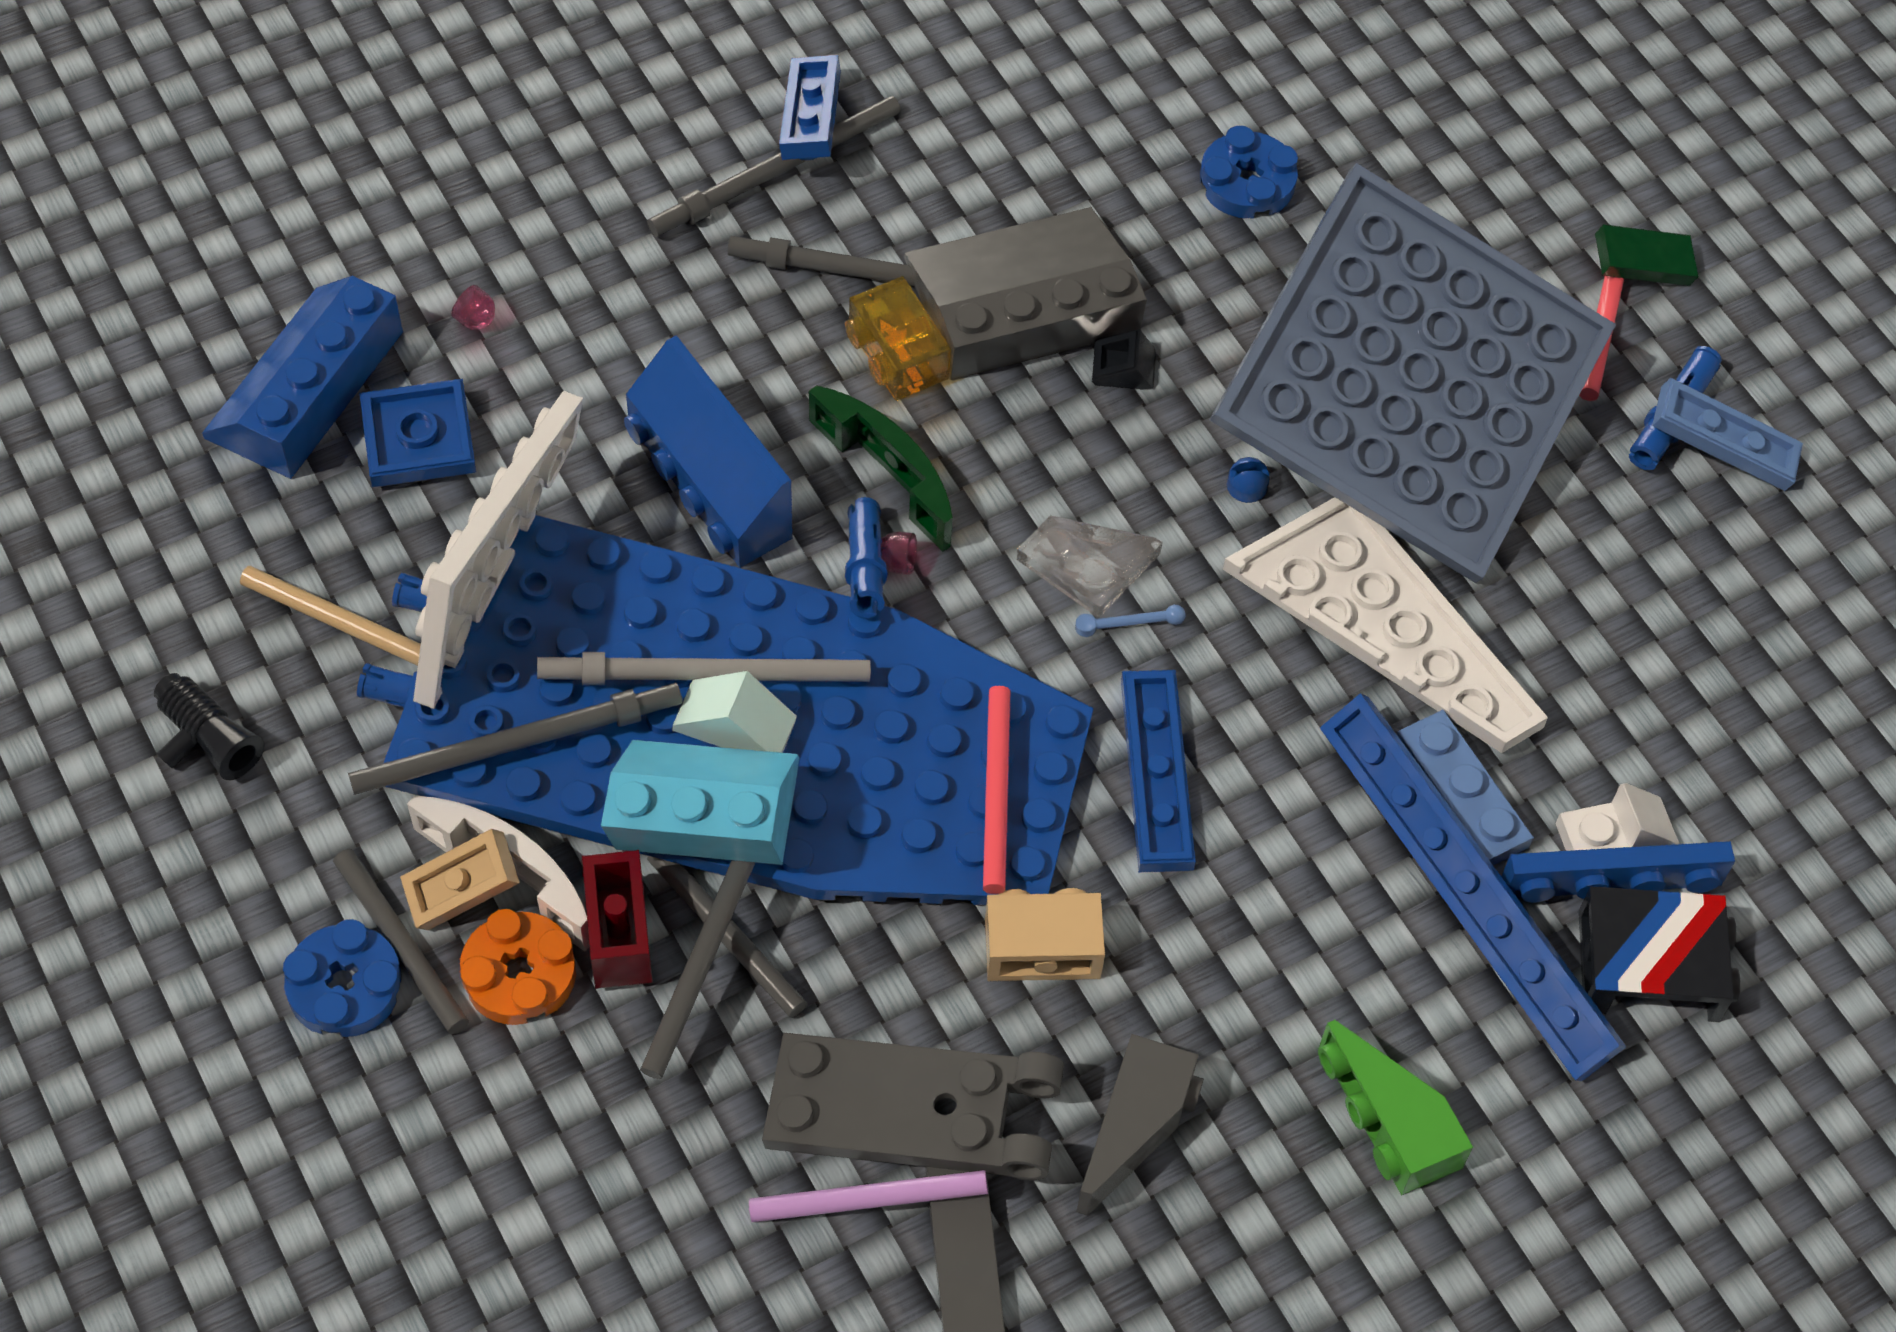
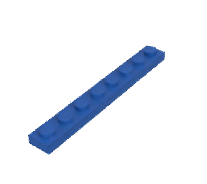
M1361 693L1323 724L1320 727L1321 731L1574 1080H1585L1627 1046L1371 699Z

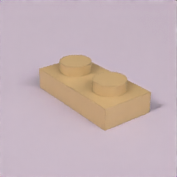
M490 829L400 876L415 927L424 930H430L520 883L504 832Z

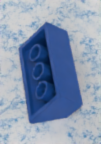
M354 276L317 287L202 432L204 439L292 479L403 333L396 295Z
M677 335L668 339L626 393L628 416L624 418V424L632 440L637 445L644 443L652 453L651 458L659 475L665 481L672 479L678 487L681 501L692 517L699 515L708 526L707 531L715 548L721 554L728 552L739 568L793 539L791 479Z

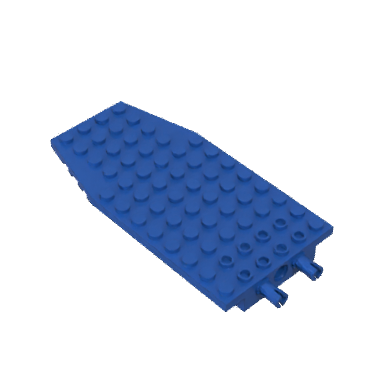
M535 515L527 532L521 529L518 530L510 546L511 549L515 550V556L480 622H471V627L464 643V653L456 668L444 665L441 680L442 694L434 709L413 701L417 671L412 676L366 663L363 667V673H366V675L360 674L357 697L384 702L404 709L385 757L384 763L608 702L610 701V695L633 689L634 693L637 694L677 683L683 703L692 680H605V685H582V680L537 679V657H582V652H605V658L870 660L871 675L869 682L759 681L796 715V722L783 753L798 754L800 759L783 864L756 862L747 882L816 900H835V895L862 896V901L886 902L887 897L920 898V903L942 904L943 899L971 900L973 905H986L987 895H998L983 891L989 689L993 686H1005L1011 690L1005 890L1021 889L1030 894H1049L1094 709L898 609L884 606L881 612L877 609L876 616L869 619L860 618L851 611V597L538 515ZM401 573L398 577V582L401 584H395L392 605L422 612L427 601V596L421 594L423 579ZM681 705L641 715V721L622 727H618L617 723H612L385 787L418 796L459 802L494 816L613 846L601 827L611 771L632 740L710 747L719 746L672 731L674 721ZM640 852L643 855L725 876L732 861Z

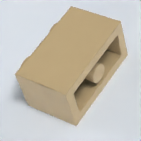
M1066 888L1054 894H1030L1025 890L1010 889L998 895H987L985 935L988 981L1101 979L1105 958L1101 893H1086L1081 889Z

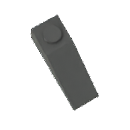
M1131 1034L1080 1191L1076 1212L1088 1216L1177 1129L1183 1109L1191 1112L1195 1111L1204 1078L1194 1076L1198 1054Z

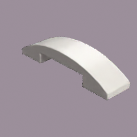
M414 796L407 803L414 830L445 852L490 829L504 832L518 878L539 892L536 897L540 915L557 923L569 935L571 942L584 952L590 947L587 915L575 888L557 863L537 843L507 822L466 804L425 796Z

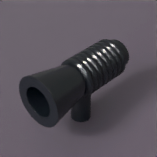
M171 673L158 682L154 689L157 707L180 729L157 753L169 767L173 769L196 745L202 747L224 780L238 779L258 763L264 752L265 744L263 739L228 718L227 712L190 677H181L177 673Z

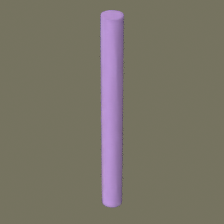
M986 1170L750 1198L751 1222H761L988 1194Z

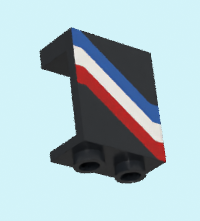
M1590 886L1578 911L1582 987L1602 1014H1607L1616 996L1707 1002L1708 1022H1720L1730 1004L1737 1002L1740 993L1739 970L1731 968L1730 951L1733 950L1736 941V923L1733 917H1727L1726 896Z

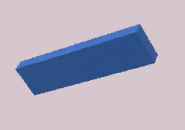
M1176 670L1122 671L1121 690L1138 873L1194 871L1196 861Z

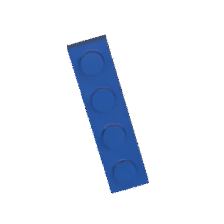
M1731 841L1510 854L1501 877L1517 898H1522L1524 901L1531 903L1542 902L1553 896L1577 895L1579 898L1584 899L1590 886L1652 891L1686 888L1692 893H1703L1722 886L1735 863V857Z

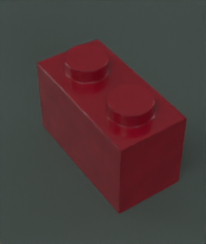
M639 850L582 856L590 956L595 989L653 983Z

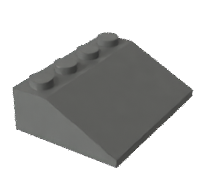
M1092 207L905 252L904 255L906 264L911 268L915 288L951 380L1095 344L1096 340L1138 329L1141 330L1147 298L1130 258Z

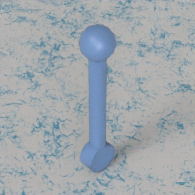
M1173 604L1166 611L1095 619L1090 614H1081L1076 619L1075 630L1080 636L1089 637L1096 632V629L1167 621L1171 625H1178L1184 621L1186 613L1183 607Z

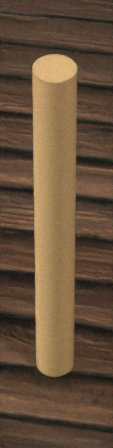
M247 566L240 577V584L418 666L421 643L252 566Z

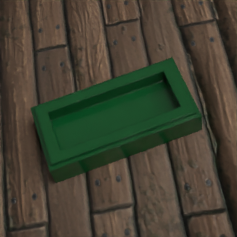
M1604 224L1595 233L1602 276L1691 286L1699 277L1691 235Z

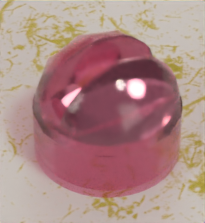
M472 285L457 299L452 308L451 316L471 330H481L489 326L493 321L495 304L488 293L477 285Z
M893 532L882 537V560L886 562L888 571L895 574L911 575L917 558V538L915 533Z

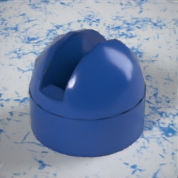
M1254 457L1240 458L1235 462L1229 471L1227 479V489L1230 495L1236 500L1245 503H1252L1262 499L1267 493L1270 480L1265 463Z

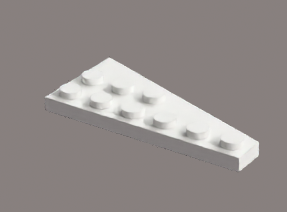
M563 391L551 409L544 407L541 410L531 437L523 436L517 444L510 466L508 468L502 466L497 471L488 497L486 499L480 497L476 500L469 515L468 525L463 531L456 529L447 544L443 560L440 564L432 562L428 567L421 585V594L427 596L426 606L419 616L415 630L416 636L422 638L414 702L432 709L435 708L442 694L441 680L444 665L456 668L464 653V643L467 639L471 622H480L515 556V550L511 549L510 546L518 530L528 531L535 518L536 507L543 487L551 488L576 440L583 402L582 397Z
M1332 498L1225 558L1224 571L1438 712L1444 710L1450 720L1500 753L1505 752L1544 728L1548 719L1546 714L1387 529L1339 499Z

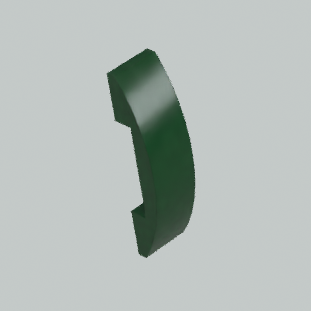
M818 385L810 389L809 421L841 452H844L858 442L910 493L909 519L942 552L950 548L953 520L950 502L937 471L914 440L881 412L856 398Z

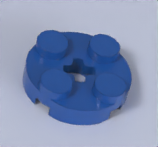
M1246 126L1231 127L1227 131L1226 136L1220 137L1210 144L1203 155L1200 182L1206 188L1205 196L1218 210L1238 218H1254L1255 212L1270 210L1269 215L1277 213L1288 205L1294 195L1298 177L1297 153L1292 147L1284 145L1269 135L1253 132ZM1251 170L1260 177L1252 175L1249 179H1244L1241 177V171Z
M346 919L337 925L317 930L300 942L283 963V972L285 974L284 990L291 1010L299 1022L313 1032L322 1034L321 1030L329 1033L340 1032L341 1037H354L364 1034L386 1020L397 1003L396 995L400 989L402 972L395 950L381 934L366 928L360 921ZM341 970L356 972L352 976L354 986L351 989L345 991L340 985L333 988L328 987V984L333 980L332 975Z

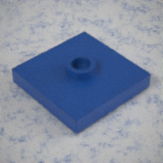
M463 378L359 393L372 487L476 473Z

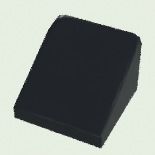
M1140 329L1096 340L1092 382L1095 386L1140 390L1153 388L1156 358L1154 346Z

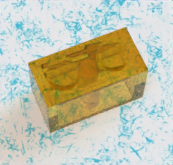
M904 276L849 298V320L845 321L848 338L854 348L863 349L868 357L869 368L874 380L879 386L885 384L895 401L949 379L951 348Z

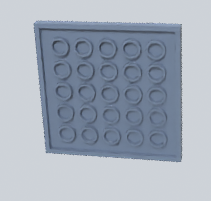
M1356 163L1349 170L1209 420L1464 577L1477 583L1484 578L1616 324Z

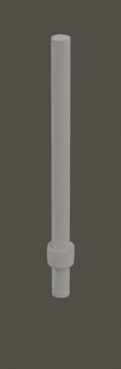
M582 652V657H537V679L582 680V685H605V680H695L748 671L758 681L869 682L871 675L870 660L605 658V652Z

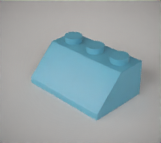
M632 740L611 771L601 827L616 850H639V852L782 865L800 758L798 754Z

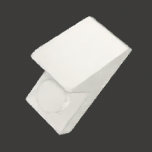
M1628 783L1620 784L1612 803L1560 813L1555 823L1566 851L1679 844L1661 797Z

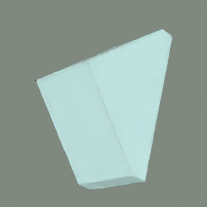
M748 671L692 680L674 721L672 731L722 748L783 753L796 722V715Z

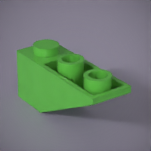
M1338 1021L1328 1022L1318 1048L1321 1065L1328 1077L1332 1080L1337 1078L1347 1096L1345 1098L1346 1108L1354 1125L1360 1130L1365 1128L1374 1145V1160L1382 1176L1386 1180L1393 1179L1400 1194L1404 1195L1463 1169L1473 1146L1445 1096Z

